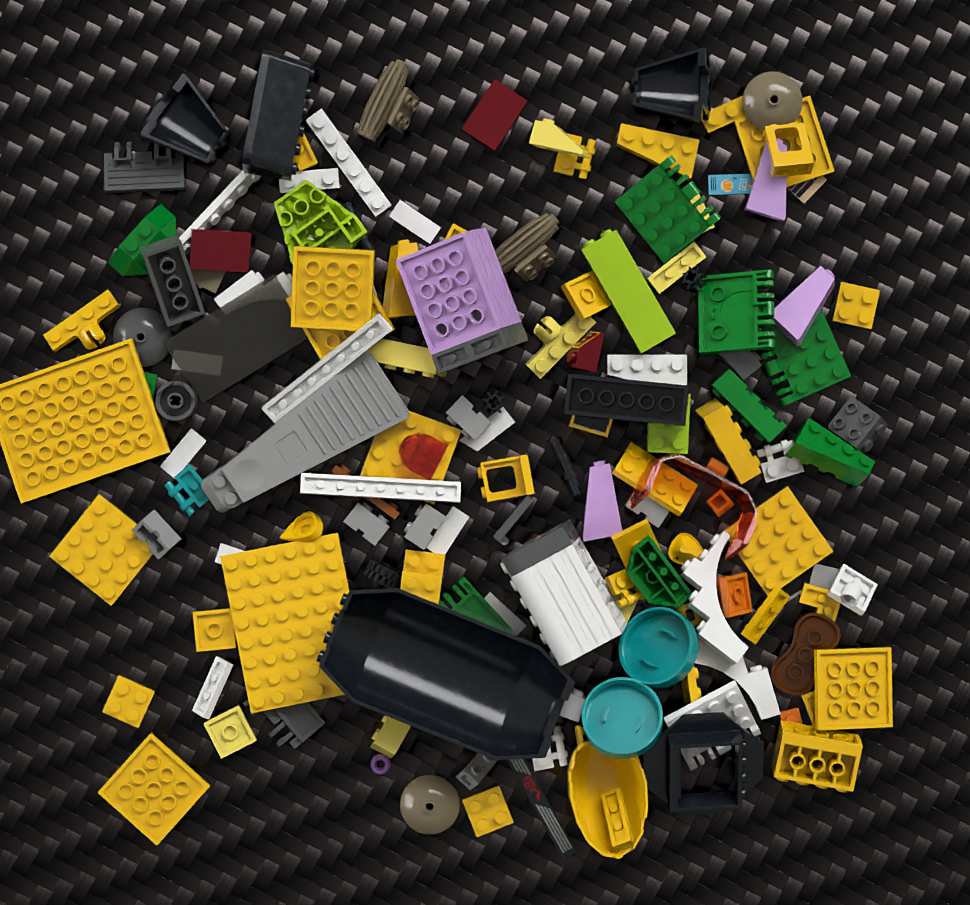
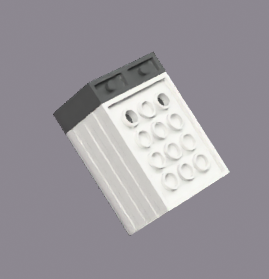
M570 519L517 547L501 558L502 563L500 564L506 574L509 573L513 589L519 591L523 607L525 609L528 608L530 611V619L535 627L538 626L541 631L539 634L544 644H548L551 649L549 651L550 656L555 662H558L559 666L580 657L623 633L627 621L610 591L607 590L604 579Z

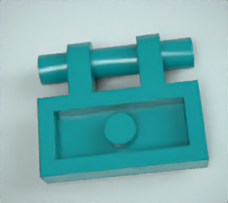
M191 464L175 476L179 484L174 486L169 481L164 485L169 491L170 497H174L180 504L179 508L189 516L195 512L191 507L194 502L200 508L209 501V498L202 489L203 479ZM183 488L190 496L187 500L179 492Z

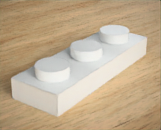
M338 168L297 171L296 175H292L291 181L279 179L281 194L288 193L305 180H308L320 190L340 189Z
M216 656L192 709L193 712L203 718L210 719L233 664Z

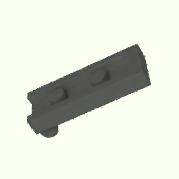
M528 495L494 534L493 537L502 545L509 543L505 534L533 502V499Z

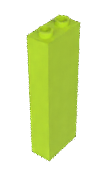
M609 229L600 234L601 239L597 241L591 239L583 244L584 248L581 252L641 354L673 336L676 332L617 230L612 232Z

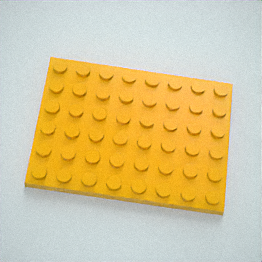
M133 339L116 343L0 384V443L21 504L171 452Z
M338 533L320 536L318 539L310 542L294 541L220 556L251 713L345 695L319 667V662L316 661L320 650L324 651L326 646L323 640L327 631L331 632L334 626L330 624L334 613L339 614L342 607L340 605L341 598L344 593L348 594L350 591Z

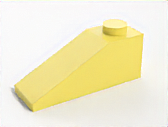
M543 118V121L535 120L529 141L530 144L537 148L590 159L591 155L561 128L554 125L555 121Z

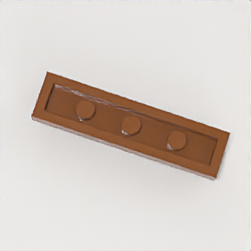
M343 464L340 467L336 465L331 471L335 475L351 476V470ZM367 498L393 519H396L400 514L397 511L399 507L390 500L387 503L381 498Z

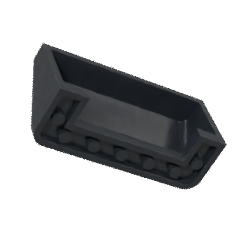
M263 50L243 151L242 165L244 173L289 181L292 180V175H296L298 163H295L296 156H300L301 144H298L299 137H303L305 125H302L303 118H307L308 106L305 105L306 100L311 98L312 92L309 83L310 80H314L315 69L312 68V64L273 51Z

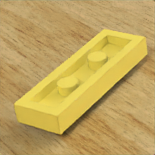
M693 242L649 276L647 280L660 294L682 277L683 273L689 270V267L693 268L705 259L706 256L698 245Z

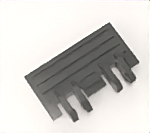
M115 142L114 161L113 153H104L105 194L185 190L184 154L175 151V159H173L172 150L166 148L167 156H160L161 145L154 143V160L152 151L135 152V160H133L132 142H127V158H120L121 145L119 142Z
M248 699L243 703L245 707L249 706ZM308 702L264 711V714L274 725L280 720L283 721L269 733L270 737L279 733L284 726L290 731L278 740L276 744L279 747L295 735V738L289 742L295 749L325 724L324 720Z

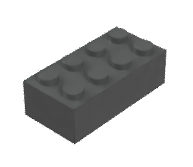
M178 235L140 247L139 249L167 327L205 314Z

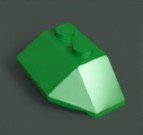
M160 204L119 245L108 263L122 276L148 275L139 248L177 235L176 217Z
M647 535L632 547L626 574L647 602L677 608L685 603L692 592L652 538Z

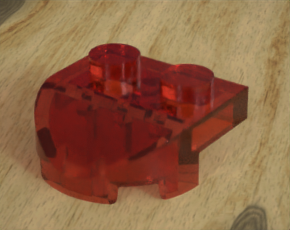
M417 432L404 438L399 447V454L404 467L431 480L448 445L426 433Z

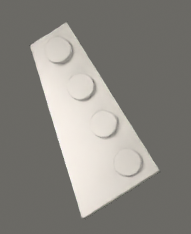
M607 355V375L628 380L687 385V355Z

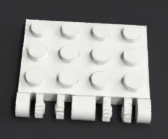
M735 680L664 717L669 728L683 714L724 712L743 728H749L752 735L758 736L761 734ZM719 746L716 749L719 755H722L732 750V747ZM711 747L681 749V753L691 771L698 768L693 758L694 756L697 757L701 766L705 764L703 756L700 755L701 752L707 750L712 760L716 758Z

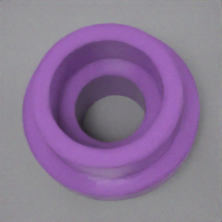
M378 754L372 758L371 768L375 773L384 774L390 769L391 762L386 755ZM382 760L385 765L378 767L377 762Z

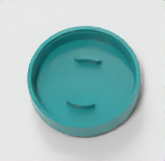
M653 607L641 611L628 622L621 634L619 641L621 665L631 678L639 680L640 683L646 684L650 688L657 689L672 686L681 681L694 666L699 647L697 633L691 622L673 609Z
M628 677L608 679L597 685L584 702L582 709L583 730L589 743L600 753L616 759L637 757L647 752L657 742L661 734L663 711L660 700L648 685L640 683L639 680Z

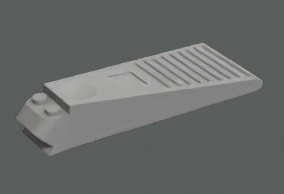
M366 350L230 461L204 478L202 489L217 511L221 513L227 512L241 503L409 418L408 408L372 353L369 354Z

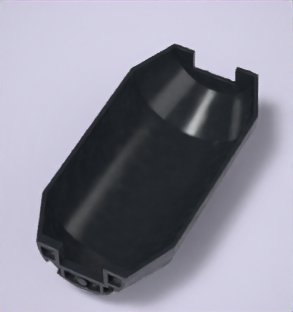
M399 588L350 590L348 594H343L340 601L342 607L339 614L334 613L330 624L334 626L331 632L327 631L323 640L326 646L324 651L320 650L316 661L319 662V667L353 703L494 760L546 757L553 740L550 738L564 701L569 699L575 681L541 646Z

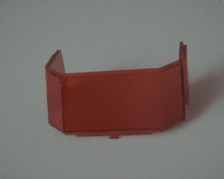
M671 453L651 458L646 470L642 472L630 500L631 509L636 507L649 494L662 461L669 460L675 463L676 466L697 476V479L704 480L735 496L742 515L725 559L733 558L749 544L757 523L755 519L758 511L746 489L681 454Z

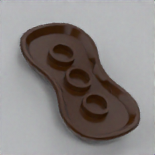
M811 612L802 616L795 625L793 640L789 649L772 665L770 673L772 683L782 692L792 696H801L808 693L814 687V650L836 648L840 640L838 625L832 619L820 613Z

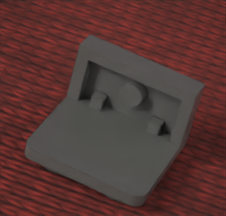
M851 397L829 423L828 428L855 449L865 454L872 448L873 442L877 437L884 433L888 424L880 415Z

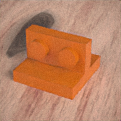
M747 572L716 576L717 597L725 618L753 612Z

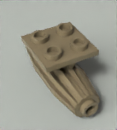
M398 59L396 62L391 61L378 79L362 113L357 134L375 142L387 124L401 134L408 128L410 117L418 108L419 97L409 88L404 87L409 73L405 62Z
M545 213L527 223L495 250L503 274L514 269L527 282L537 277L540 270L552 265L556 255L545 243L559 229L557 224L560 222L553 214L548 215Z

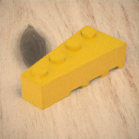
M621 123L616 146L655 165L661 164L672 155L676 162L666 170L670 171L679 164L681 168L676 175L683 176L687 174L689 176L688 181L692 178L699 145L698 139Z
M714 398L695 410L697 415L705 421L704 426L712 438L714 437L715 445L721 454H724V460L741 485L762 473L759 468L761 466L759 459L756 455L752 456L749 451L752 447L746 438L743 440L741 437L742 429L737 422L733 423L731 419L733 414L727 405L724 406Z

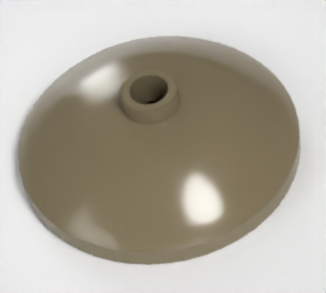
M765 72L753 78L747 85L742 98L743 110L751 124L761 130H764L765 126L772 124H789L795 122L801 112L802 94L796 82L789 76L780 72ZM775 96L777 103H772L770 98Z
M423 775L412 780L405 787L400 801V809L405 822L413 830L422 834H438L448 829L455 822L460 808V800L455 787L447 779L438 775ZM432 803L433 809L428 810L426 804Z

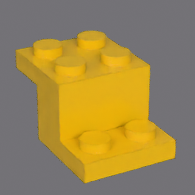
M406 549L400 589L439 605L445 554Z

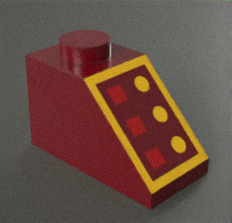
M592 332L573 345L567 354V367L596 372L604 333Z

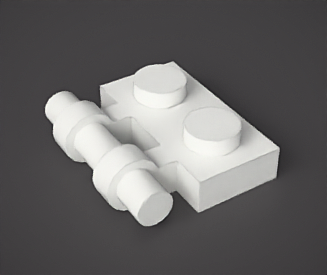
M793 440L780 441V444L763 446V449L756 450L758 458L766 456L767 462L761 463L765 483L804 472L800 459L785 456ZM783 451L784 457L773 459L774 453Z
M560 725L554 727V734L550 737L556 743L557 752L551 753V748L549 747L545 758H533L534 771L554 768L553 759H559L560 766L568 765L566 758L568 753L564 748L563 742L565 737L564 733L561 732Z

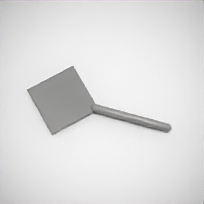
M815 564L809 584L830 590L839 569ZM802 589L793 594L786 603L801 595Z

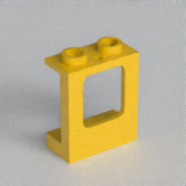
M792 122L783 125L772 124L765 126L762 139L767 140L772 162L770 169L771 178L811 174L814 161L805 123ZM799 137L802 149L799 151L781 152L778 149L776 139Z
M527 454L480 463L481 467H477L479 479L484 481V487H481L483 499L487 498V502L535 494ZM512 466L516 479V488L495 493L490 492L486 475L487 470Z

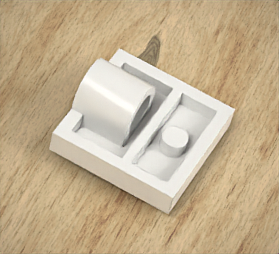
M843 564L827 595L862 616L878 584Z

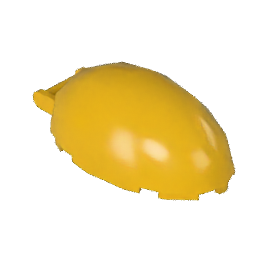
M578 725L575 726L577 747L572 753L567 770L568 796L578 827L590 846L602 856L620 859L623 855L635 849L644 833L643 827L648 813V792L645 773L638 758L639 756L629 759H616L600 753L589 743L588 739L583 740L585 733L583 727ZM620 788L634 843L615 850L612 847L601 794Z

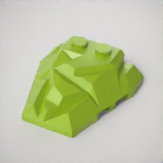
M308 180L303 181L274 202L292 264L294 246L353 249L357 246L356 243L362 240L368 233L355 214L349 212Z

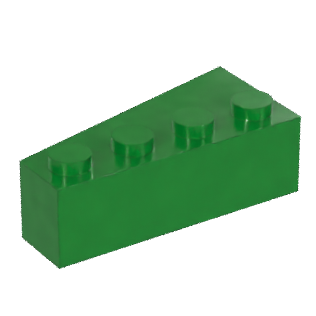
M730 368L711 385L714 388L712 393L718 399L723 398L733 414L735 412L738 413L741 417L739 421L746 428L750 426L755 431L753 435L758 441L770 443L787 426L783 421L779 422L776 419L775 413L770 408L762 405L761 399L755 393L750 392L748 386Z
M810 418L798 430L785 454L788 458L795 457L800 459L802 464H812L823 473L830 472L834 474L835 478L856 487L865 480L875 464L874 460Z

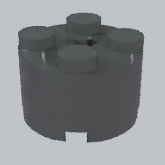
M170 381L159 388L155 402L158 412L164 418L172 421H182L193 415L198 405V398L195 390L189 384L181 381ZM174 396L177 398H181V400L179 401L180 405H173Z

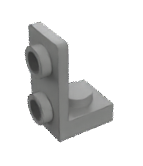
M477 753L471 762L459 772L456 778L471 790L480 783L498 760Z

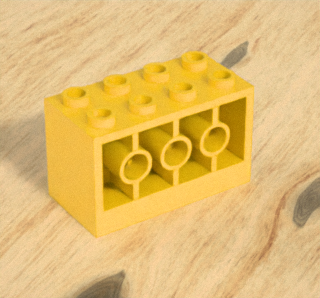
M780 720L771 763L773 775L782 782L792 780L800 785L814 784L821 789H828L830 787L836 788L837 791L843 793L847 791L853 792L863 748L860 736L856 733L839 730H815V727L811 725Z

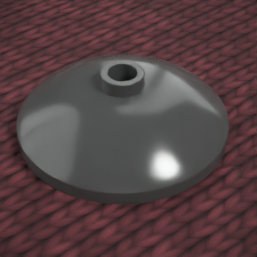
M135 308L126 312L117 321L113 332V343L116 344L133 339L142 367H150L158 364L168 355L173 342V333L171 326L167 327L161 313L150 308ZM140 333H143L145 336L142 341L138 339Z

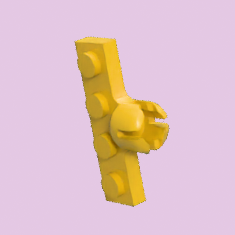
M106 290L43 336L55 353L76 338L80 339L86 349H95L98 346L93 339L103 344L106 338L99 326L100 321L120 308V305L112 293Z

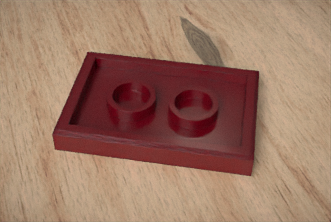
M494 79L462 127V130L495 151L528 101Z
M191 229L190 269L249 273L252 233Z

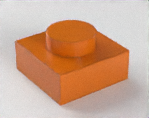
M798 707L780 711L781 720L802 724Z

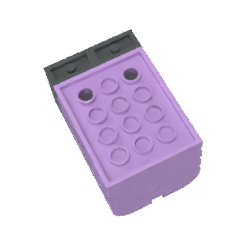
M486 227L463 232L395 260L438 374L528 341Z

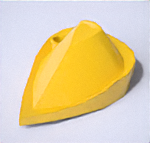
M311 511L304 512L286 528L279 538L287 541H314L322 535V520Z
M684 532L679 533L672 540L668 555L672 561L683 565L687 559L690 561L693 558H697L700 561L698 557L703 552V548L692 535Z

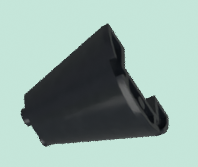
M707 47L635 68L634 76L631 77V86L635 90L633 94H630V106L698 124H706V120H709L712 103V76H710L708 69L711 65Z
M182 73L150 110L139 127L141 132L138 131L137 135L210 165L217 157L215 154L216 149L221 150L226 144L227 140L225 138L229 132L189 78Z

